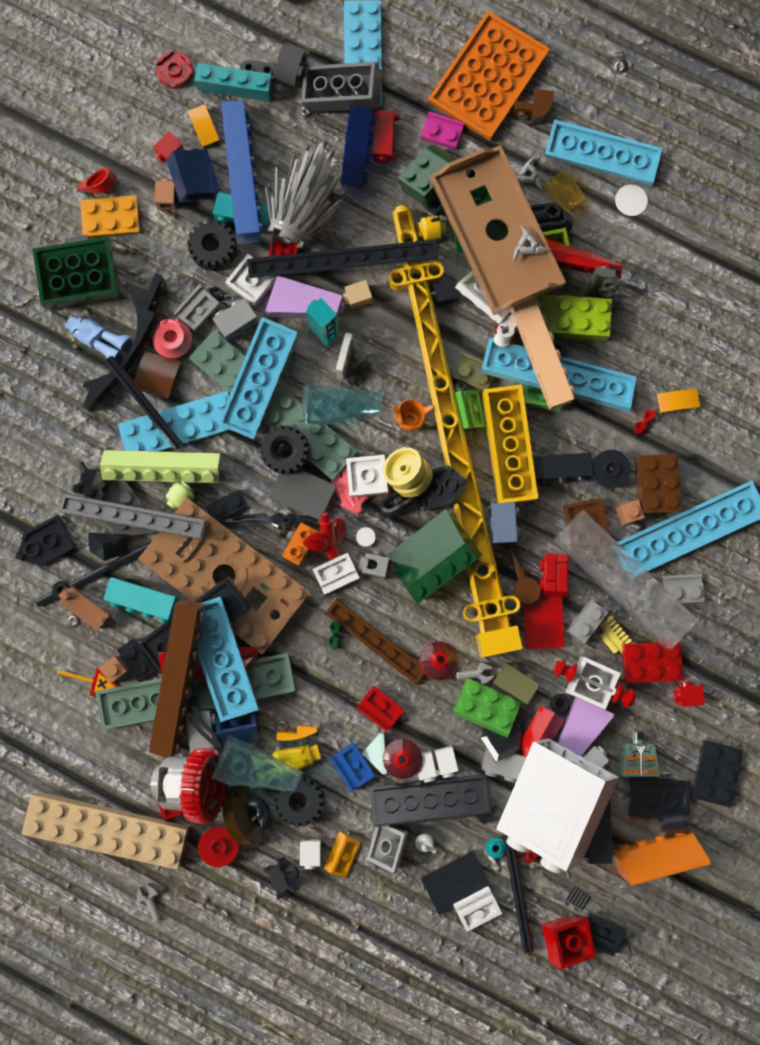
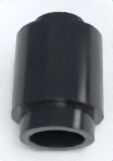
M681 812L662 815V819L659 820L660 830L665 832L666 835L685 833L686 830H690L688 815Z

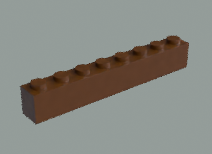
M182 599L175 603L149 753L167 758L173 757L181 751V736L186 728L184 720L189 711L187 704L192 694L191 682L196 673L194 666L199 656L198 644L203 636L201 628L206 619L205 604L187 599Z

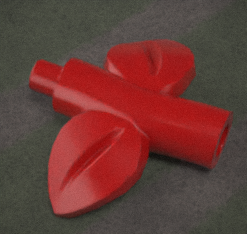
M322 513L320 515L321 521L319 522L321 531L312 533L302 543L314 552L326 550L327 557L334 559L341 555L337 541H341L346 535L345 522L342 518H337L333 521L329 518L328 513Z

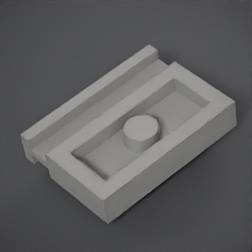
M198 285L175 310L174 314L196 332L219 307L220 303Z
M702 574L662 576L664 604L705 602Z

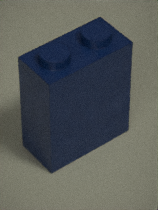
M194 148L191 150L176 149L172 151L166 161L179 202L213 200L218 192H220V188L207 150Z

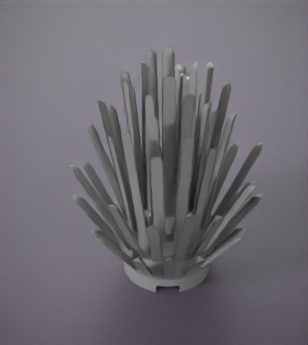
M321 143L318 146L316 145L310 158L309 146L306 148L303 160L300 158L297 160V152L294 151L286 187V180L282 178L279 200V169L277 167L273 179V197L269 195V189L265 187L270 218L268 233L274 232L273 237L286 244L297 243V248H302L306 240L333 225L330 222L327 225L321 226L332 217L330 215L340 206L339 204L343 201V199H339L330 209L324 210L330 204V200L326 203L325 201L338 184L337 182L343 172L334 178L332 173L340 159H337L332 169H329L334 150L328 153L326 157L321 156L324 150Z

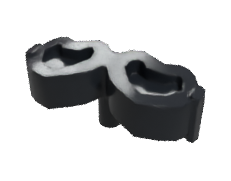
M219 287L209 288V293L217 301L221 300L224 305L231 307V304L234 302L232 295L226 294L223 296Z
M367 360L360 363L351 373L347 382L353 387V383L358 375L364 379L365 375L361 372L373 365Z

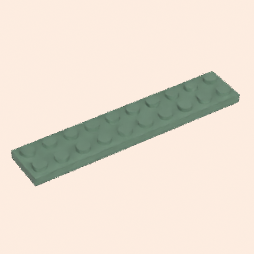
M213 330L189 359L230 394L245 356ZM276 385L262 422L270 428H277L279 425H289L301 431L310 445V456H308L307 460L333 481L347 465L346 458H353L357 451L280 385Z
M289 653L254 659L248 665L247 673L256 699L296 691ZM162 678L95 691L102 730L154 720ZM193 680L194 685L201 681H204L206 685L205 689L198 692L199 710L215 708L207 680Z

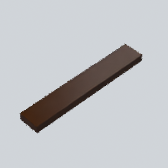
M337 598L325 612L333 621L340 620L342 628L417 685L425 674L418 661Z

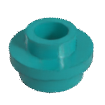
M491 838L487 841L485 848L490 857L500 858L505 853V844L501 839ZM494 845L499 846V850L497 852H494L492 850V847Z

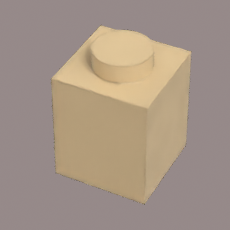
M366 280L345 287V293L342 294L346 305L349 304L351 310L372 303V295Z

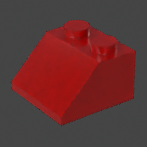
M588 917L558 918L542 924L549 962L553 966L563 970L596 957Z

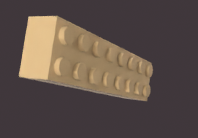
M36 792L31 794L21 834L178 870L182 864L190 826Z

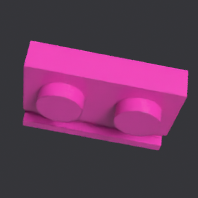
M429 111L420 139L456 150L464 123Z

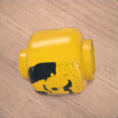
M438 216L423 217L417 223V234L423 241L433 239L439 241L442 238V234L446 231L445 223L441 222Z

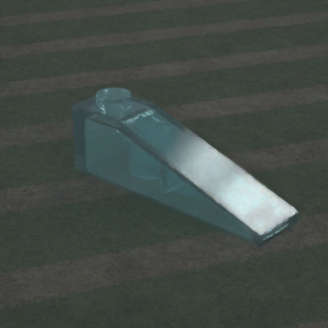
M303 385L301 404L304 422L307 424L326 425L378 412L381 410L382 392Z
M229 735L219 756L212 778L230 786L242 785L250 786V788L264 787L272 790L294 791L303 772L255 746Z

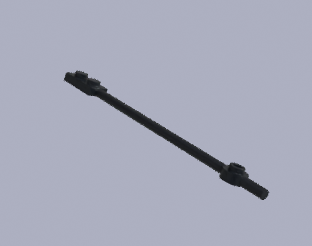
M239 489L205 506L207 514L218 522L248 507ZM152 541L70 583L67 581L56 582L52 587V592L35 600L36 606L40 607L54 599L60 600V587H67L69 589L73 585L77 588L142 555Z

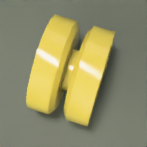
M404 447L396 450L389 455L383 466V476L386 482L403 497L411 498L420 495L428 488L433 477L430 465L412 448Z

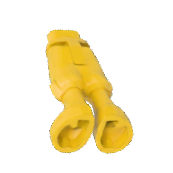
M317 744L309 747L306 745L283 750L277 749L270 756H261L258 751L251 752L255 770L274 763L279 764L274 768L256 772L260 788L266 787L268 781L275 776L287 777L289 774L321 760Z

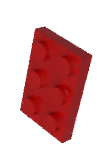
M681 642L622 644L624 683L683 681Z

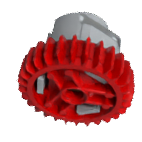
M198 748L190 753L189 757H167L155 768L152 774L151 792L153 797L163 809L184 812L183 816L190 822L198 824L213 822L218 817V813L221 812L223 798H226L225 792L228 791L226 789V784L228 783L226 770L228 768L225 766L224 756L217 749Z

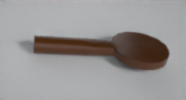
M508 546L507 549L518 577V581L513 587V595L522 604H532L540 596V586L536 580L525 576L515 546Z

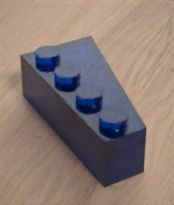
M350 106L341 171L343 174L340 179L341 186L363 189L364 184L368 182L366 166L370 165L371 154L368 152L369 146L373 144V134L371 132L372 126L375 127L376 115H373V109L357 106Z

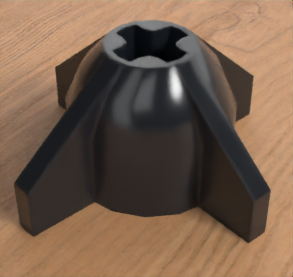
M83 461L80 462L79 470L81 476L79 483L72 485V492L104 500L105 494L103 489L109 480H102L100 471L88 469Z
M285 857L279 858L277 865H269L264 868V872L270 876L271 883L276 889V899L283 898L288 889L293 893L300 890L299 871Z

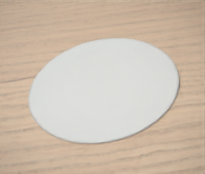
M631 184L619 189L615 197V203L623 214L635 216L645 210L648 198L641 187Z

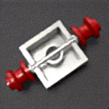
M580 657L578 663L572 666L567 665L566 660L563 658L561 661L557 660L554 665L555 677L558 678L563 675L566 677L567 682H569L565 691L567 694L602 709H606L611 695V702L615 703L619 700L623 702V707L625 708L629 705L632 706L635 702L636 695H634L633 689L625 691L622 688V684L616 686L621 673L586 657Z

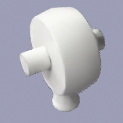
M421 834L416 838L415 845L419 851H431L433 854L437 852L438 849L433 846L434 841L431 836Z

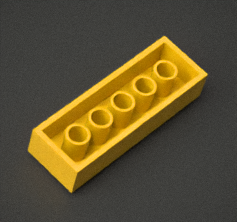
M522 385L484 389L482 400L497 503L515 502V504L535 502L538 499L523 387Z

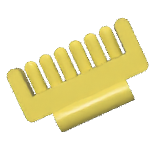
M609 616L599 624L603 631L599 636L613 653L619 650L622 654L623 642H625L624 644H629L632 642V639H628V635L624 636L626 634L625 631L620 633L623 628L620 627L616 630L620 625L616 624L613 616Z

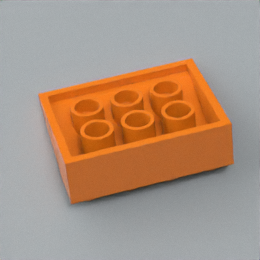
M686 830L685 833L673 835L659 834L655 836V839H640L634 845L621 844L617 846V849L612 850L618 873L631 886L711 864L710 859L695 835L689 830Z

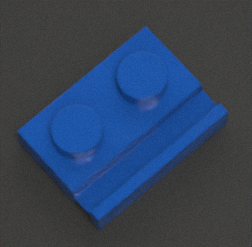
M354 742L330 757L331 762L351 792L375 776Z

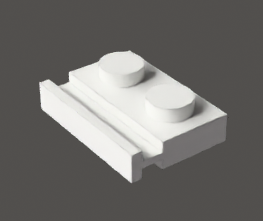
M348 553L313 569L324 595L359 579Z
M489 886L453 904L466 932L502 914Z

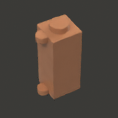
M73 585L69 589L65 587L59 594L61 598L59 603L96 631L103 625L110 614Z

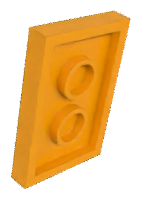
M136 195L80 200L83 235H88L90 239L141 234L138 198Z

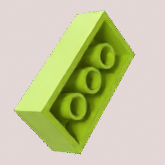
M548 294L538 296L540 312L545 314L547 330L552 332L554 339L606 342L610 337L612 299Z

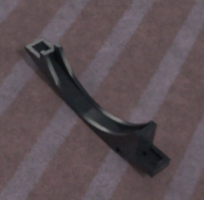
M157 273L154 274L148 290L128 282L125 285V289L133 300L137 314V332L133 346L126 358L120 363L126 373L143 349L158 319L153 310L155 311L158 307V298L160 293L164 292L166 283L163 276ZM112 371L99 378L84 382L82 387L89 391L82 406L85 410L91 412L118 384L119 379Z

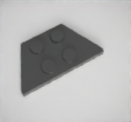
M112 480L104 493V500H101L146 509L129 483L123 480ZM108 522L115 534H128V537L159 533Z

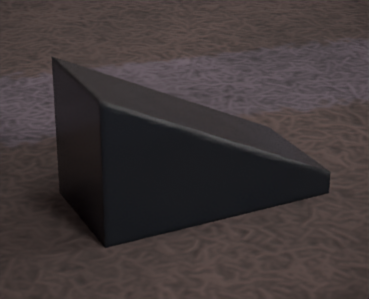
M500 805L491 807L492 815L476 817L485 825L502 809Z

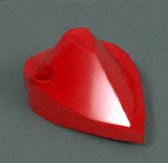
M102 168L85 179L76 188L90 193L111 194L116 175L109 168Z

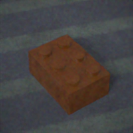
M678 454L641 455L634 459L636 493L643 514L663 515L681 512L682 502Z

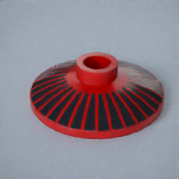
M444 642L430 643L420 654V667L423 673L430 679L437 681L448 679L457 669L458 658L456 652L450 645ZM438 657L443 658L442 664L437 661Z
M397 739L386 747L383 753V764L391 776L398 779H408L420 770L422 753L413 741ZM401 756L407 758L405 763L399 762Z

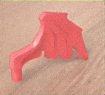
M347 469L342 471V478L338 474L333 481L331 480V483L337 486L334 493L340 499L341 506L357 515L363 512L362 506L370 497L389 496L392 490V486L387 483L388 494L350 497Z

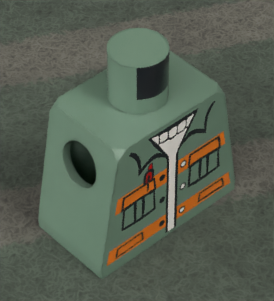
M632 731V743L622 744L618 774L622 777H660L655 745L644 743V731Z

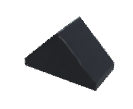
M88 533L89 551L103 561L129 552L128 534Z

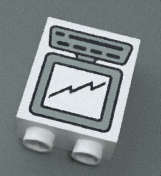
M551 739L535 741L529 751L497 830L508 836L506 842L510 847L525 853L529 852V849L542 856L540 863L543 867L554 873L562 874L564 870L568 871L582 863L619 777Z

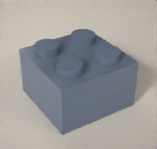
M515 502L491 503L488 507L489 537L492 546L513 545L520 538V527H516V520L519 519V508L515 507Z

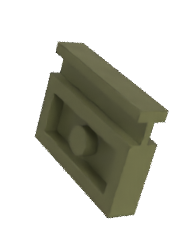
M462 352L451 378L483 392L484 389H488L493 376L481 373L483 360Z

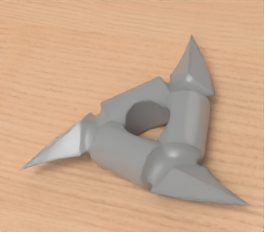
M535 156L525 163L518 174L519 176H516V178L523 183H535L542 190L541 178L533 166ZM530 172L532 176L527 177L525 174Z
M521 226L523 236L518 242L517 247H515L513 261L521 253L537 254L550 248L538 246L539 244L532 233ZM529 242L531 246L525 247L524 244Z

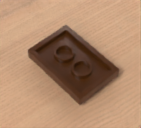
M601 498L563 505L575 562L614 554Z

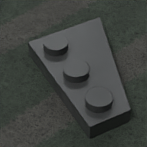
M605 266L596 267L586 287L584 297L612 299V303L621 305L622 297L616 270Z

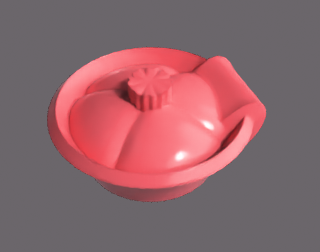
M178 318L161 320L153 333V346L160 355L166 358H178L184 355L191 347V330Z

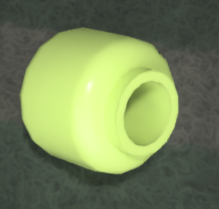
M175 482L166 493V498L169 500L167 504L176 510L186 497L190 501L194 500V490L184 482Z

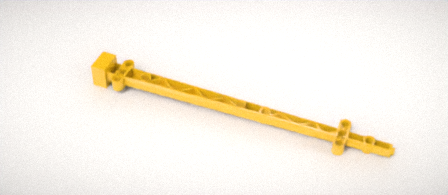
M405 205L396 207L392 214L398 242L404 243L405 239H411L413 242L418 241L411 209ZM423 261L403 263L404 268L395 269L390 273L389 285L396 292L409 290L445 466L449 465L468 480L454 504L457 522L482 553L480 558L467 567L474 603L464 608L463 617L468 622L478 621L480 633L475 636L480 658L520 650L523 648L518 626L511 627L509 614L519 610L520 602L515 596L504 597L429 288V285L442 280L443 266L437 261L423 263ZM437 270L440 274L434 276L430 271ZM413 274H419L421 278L413 279L411 276ZM401 278L403 281L401 283H395L393 279ZM438 381H442L445 383L446 386L444 388H438L436 386V383ZM452 418L454 424L446 425L444 419ZM479 566L487 568L488 573L486 576L478 574L477 569ZM507 600L514 601V610L506 608L505 603ZM488 604L495 605V614L491 615L486 611ZM469 608L476 609V618L471 619L468 617L467 610Z

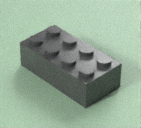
M375 61L305 66L301 103L309 112L379 108L382 71Z

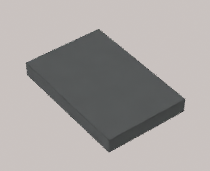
M297 470L296 473H290L289 475L279 474L268 498L321 521L320 515L326 512L337 486L307 472Z

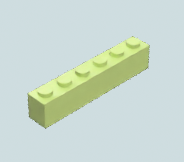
M104 450L100 469L102 480L219 483L221 461L220 453Z

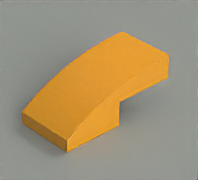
M205 104L189 110L188 114L202 147L219 141Z
M697 389L657 394L660 413L700 408Z
M298 725L297 732L278 731L276 740L287 741L304 738L317 732L318 726Z

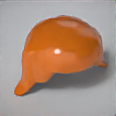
M405 400L398 407H392V410L395 412L394 418L399 426L409 432L420 429L425 422L428 412L433 409L432 405L424 407L416 400Z

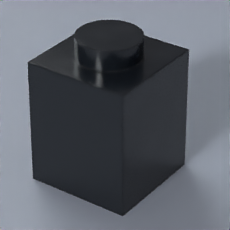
M455 278L433 284L432 291L430 292L432 300L436 302L437 307L459 301L460 293L455 288L457 285Z

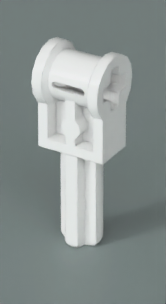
M512 314L497 328L494 342L499 347L505 348L509 346L511 338L518 330Z

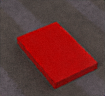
M541 590L536 602L528 605L523 604L525 649L565 648L562 597L543 596V590Z

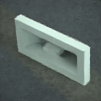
M380 732L362 754L382 774H387L383 764V753L385 751L384 732Z

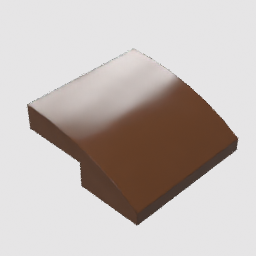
M145 351L134 383L144 393L169 400L175 387L176 377L182 366L181 361Z

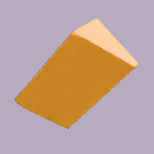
M339 832L324 869L330 874L346 878L362 841Z

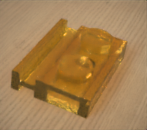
M567 169L543 183L544 189L553 202L560 205L566 212L572 211L587 200Z

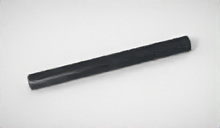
M114 356L108 357L105 360L107 366L175 450L180 449L183 446L182 441Z
M503 834L522 949L524 953H531L534 951L517 851L507 844L508 836Z

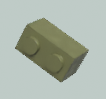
M512 662L509 665L504 663L492 683L523 703L528 704L540 685L536 682L537 678L528 672L526 675L519 672L520 667Z

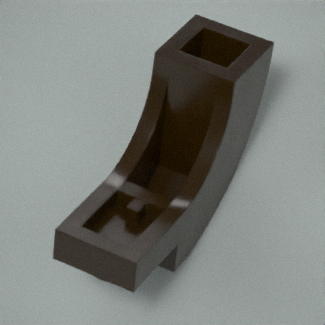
M243 779L234 781L230 789V797L223 798L222 816L225 827L232 839L240 846L250 849L259 847L262 828L253 823L248 815L246 803L251 781Z

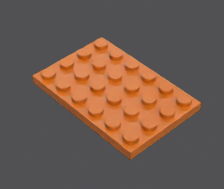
M487 11L428 98V103L455 120L463 122L465 126L490 141L514 106L515 101L518 100L548 55L550 48L490 11Z

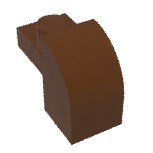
M535 89L532 103L515 101L512 116L518 119L530 118V126L543 123L549 116L553 104L554 91Z

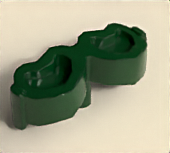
M335 620L329 626L333 633L328 639V645L331 650L336 649L340 645L341 636L339 633L342 631V622L340 620Z

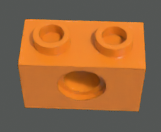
M300 523L282 557L300 567L310 551L302 542L309 535L317 531Z

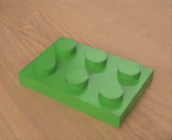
M467 678L452 714L508 737L521 701Z

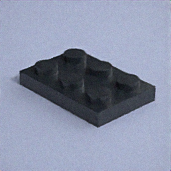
M702 740L691 798L731 808L743 749Z

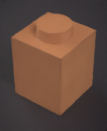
M170 179L155 181L154 203L158 209L177 210V192L173 181Z
M639 500L616 507L621 526L645 518Z
M113 656L99 667V670L110 684L116 683L131 671L120 656Z

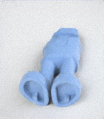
M71 315L65 324V328L69 329L70 333L80 342L91 349L100 351L106 356V359L114 356L119 364L123 358L122 353L99 340L103 338L125 353L131 348L133 343L132 337L127 335L118 336L110 333L90 318H78Z

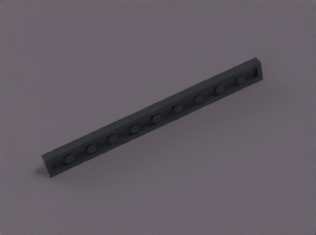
M437 239L247 259L249 279L438 260Z

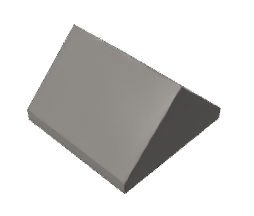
M397 826L376 827L367 860L392 873H397L408 835L407 829Z

